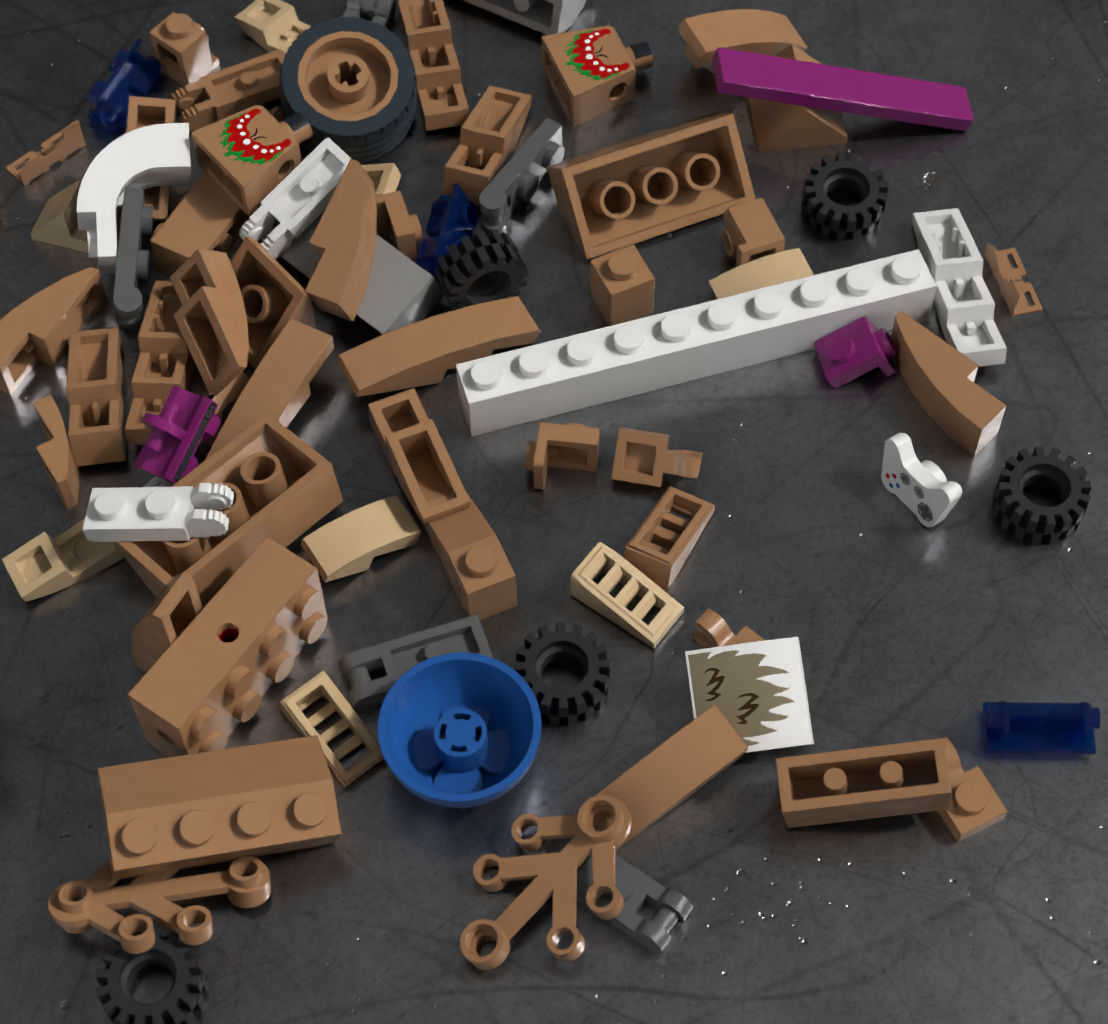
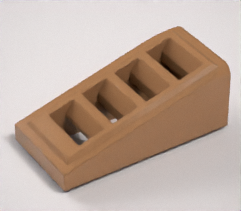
M670 486L626 545L624 558L666 592L679 574L714 513L715 505ZM670 510L691 518V522L669 513Z

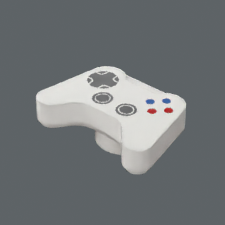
M899 432L885 441L881 479L886 489L895 494L917 516L924 526L930 528L943 521L961 498V486L957 482L947 481L941 468L930 460L920 462L915 455L912 441L906 433Z

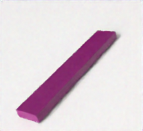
M717 47L712 57L717 91L722 94L960 131H968L974 122L966 87Z

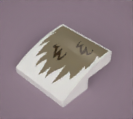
M799 637L685 651L694 719L715 704L748 747L745 753L814 744Z

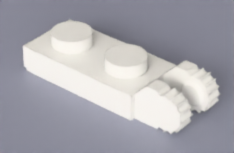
M325 138L260 202L262 205L242 225L239 233L240 237L243 240L246 236L253 237L258 242L272 230L276 219L280 224L260 245L275 260L279 258L282 253H285L291 247L293 238L297 239L325 211L351 158L330 138Z
M199 483L194 488L193 486L92 488L82 530L87 540L91 542L189 541L190 537L221 536L228 531L229 518L221 510L231 507L234 492L231 491L232 488H228L227 485H222V483Z

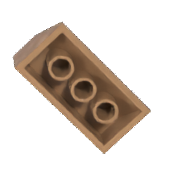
M714 112L547 167L559 211L585 259H590L721 215L728 207L735 203H746L756 200L733 113Z
M266 412L172 486H193L194 488L199 483H222V485L232 488L231 491L234 492L233 504L230 508L221 510L229 518L228 531L225 534L216 537H190L189 541H127L113 543L156 598L172 577L183 571L192 575L202 607L204 608L266 537L286 548L339 505L343 498L332 463Z
M318 735L97 768L112 880L233 861L243 856L257 857L331 845L342 834L333 779Z

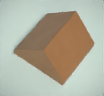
M790 44L776 55V57L821 64L793 44ZM746 97L758 152L847 144L848 137L842 112Z
M246 236L232 259L231 266L236 275L246 311L249 340L247 361L256 370L290 318L315 329L317 328L311 295L304 292L305 289L253 237Z

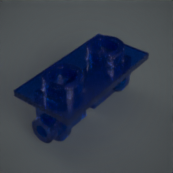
M141 39L136 41L129 52L124 49L119 51L109 68V72L112 73L111 77L106 83L99 79L90 91L86 102L91 105L86 123L91 124L96 115L101 117L102 123L111 130L124 127L128 121L129 96H134L128 90L130 89L139 96L145 97L161 76V62L154 56L148 55L145 57L138 53L142 44Z
M458 183L453 185L451 196L442 195L433 202L425 232L429 237L434 238L423 239L415 262L434 278L436 277L435 266H440L438 262L442 254L450 255L447 250L450 245L455 244L458 247L463 244L460 238L468 235L471 239L473 229L477 226L478 213L473 202L469 201Z
M983 702L987 753L1096 754L1094 729H1099L1100 710L1099 708L1091 707L1088 702Z

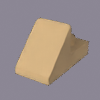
M76 181L48 199L30 233L33 240L88 253L87 230L79 231L77 220V198L82 181ZM119 215L118 223H117V241H118V245H119V236H120V227H121L120 215Z

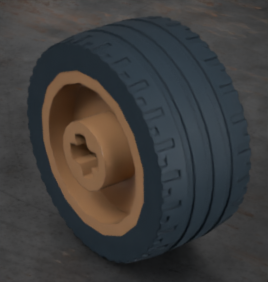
M347 16L343 18H329L326 21H320L318 24L310 26L309 29L299 34L285 54L279 82L281 107L285 119L296 112H300L310 124L313 132L312 137L300 143L305 150L311 153L325 138H330L351 159L363 164L377 160L379 157H384L403 141L411 127L416 111L417 77L409 51L406 50L401 40L392 31L390 32L388 28L364 18H349Z

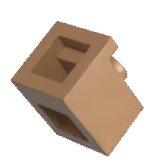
M173 12L149 32L157 69L182 86L199 81L200 77L208 75L220 64L219 58L210 53L209 37L206 31L186 14H176Z
M763 197L746 203H735L723 213L726 228L721 233L722 241L729 256L735 255L736 267L755 259L784 251L785 237Z

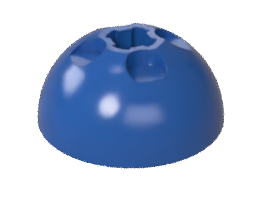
M447 653L418 663L393 684L380 709L378 740L381 752L390 771L412 794L442 807L471 808L500 798L516 786L526 775L534 761L540 744L541 713L537 699L530 686L508 665L481 654Z

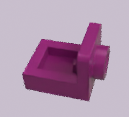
M866 316L814 342L827 381L835 389L877 367L887 376L897 372L891 357L897 353L893 339L884 327L878 330Z

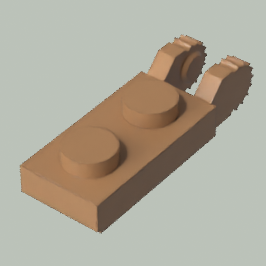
M278 49L200 77L199 81L175 90L169 98L175 100V111L182 113L179 116L180 123H189V131L194 132L197 129L212 124L216 119L220 120L254 105H261L280 98V73L285 57L283 50Z

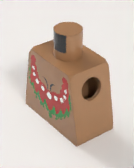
M608 25L542 37V68L573 127L631 101L635 96L636 72L653 67L652 52L646 41L624 47L615 29Z
M254 105L197 129L191 134L198 164L250 217L262 205L260 202L302 162L299 144L312 137L313 132L307 119L300 112H296L279 123L263 106Z

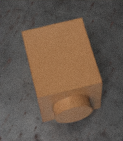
M634 244L590 260V296L608 326L636 320L653 313L655 278Z

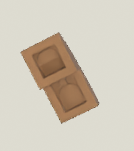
M49 394L33 402L43 431L49 441L37 446L36 449L47 476L67 509L76 506L78 501V466L76 467L68 433L53 397Z

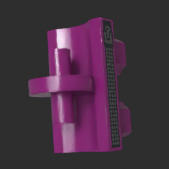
M174 385L159 416L146 412L141 420L143 424L152 430L134 466L144 472L176 484L199 466L197 458L193 455L201 439L207 441L209 438L214 437L221 423L220 418L215 414L219 404L210 398L196 395Z

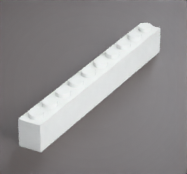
M917 249L456 364L458 398L472 437L816 349L815 341L863 316H866L878 330L884 327L887 331L893 329L895 316L900 311L918 323L928 321L937 285L920 250Z

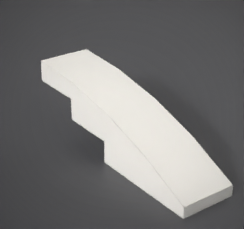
M953 208L913 213L912 222L918 248L937 285L933 303L947 343L978 364L979 367L1005 364L1007 347L993 320L995 303L982 278L983 258L959 209Z

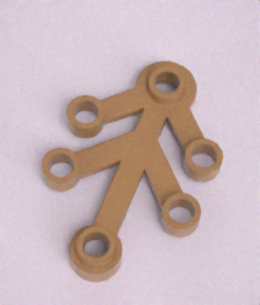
M597 795L586 800L580 807L578 814L538 817L535 814L527 813L519 816L513 822L511 828L512 837L523 850L528 852L541 849L548 839H573L557 853L500 858L495 854H485L475 862L473 877L488 892L502 890L509 881L534 880L495 921L478 919L471 922L464 929L460 938V949L472 965L482 970H491L500 966L509 954V941L552 895L553 916L552 928L547 935L548 948L556 958L564 962L573 961L583 953L585 940L576 928L577 868L592 853L593 885L590 886L586 893V903L594 915L600 919L609 920L616 917L623 909L624 898L615 886V847L627 838L632 826L631 814L626 805L616 797ZM607 818L613 819V823L609 828L601 832L597 831L598 824L602 820ZM530 826H538L537 832L532 838L522 839L525 829ZM492 866H499L498 874L493 879L484 880V874L487 869ZM613 893V899L609 905L597 907V900L602 894ZM567 934L574 935V940L570 947L563 950L558 949V942L563 936ZM496 941L495 949L487 956H482L483 946L487 942Z
M243 856L234 860L227 871L170 879L179 870L177 869L141 875L129 885L113 887L120 879L112 880L110 860H108L87 880H74L59 886L48 900V909L51 919L62 930L68 933H84L96 928L119 941L123 950L131 954L144 953L154 945L155 932L151 919L178 933L182 942L188 945H199L208 941L213 934L210 911L198 905L183 909L171 901L226 893L228 900L237 907H257L263 904L271 894L270 872L267 866L258 858ZM131 907L142 914H133L124 918L113 910ZM195 923H200V924H201L200 926H197V927H188L189 925L195 924ZM135 932H143L141 935L131 936Z

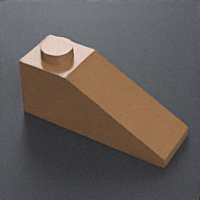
M468 495L471 502L470 507L424 523L423 525L466 617L478 614L479 620L517 606L516 575L495 532Z

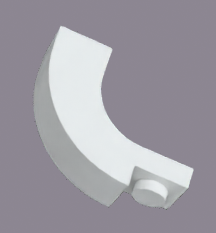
M189 123L155 124L132 130L107 145L88 167L78 192L77 220L79 231L87 230L89 258H98L100 274H116L118 255L117 223L123 208L125 187L147 189L155 186L191 185Z

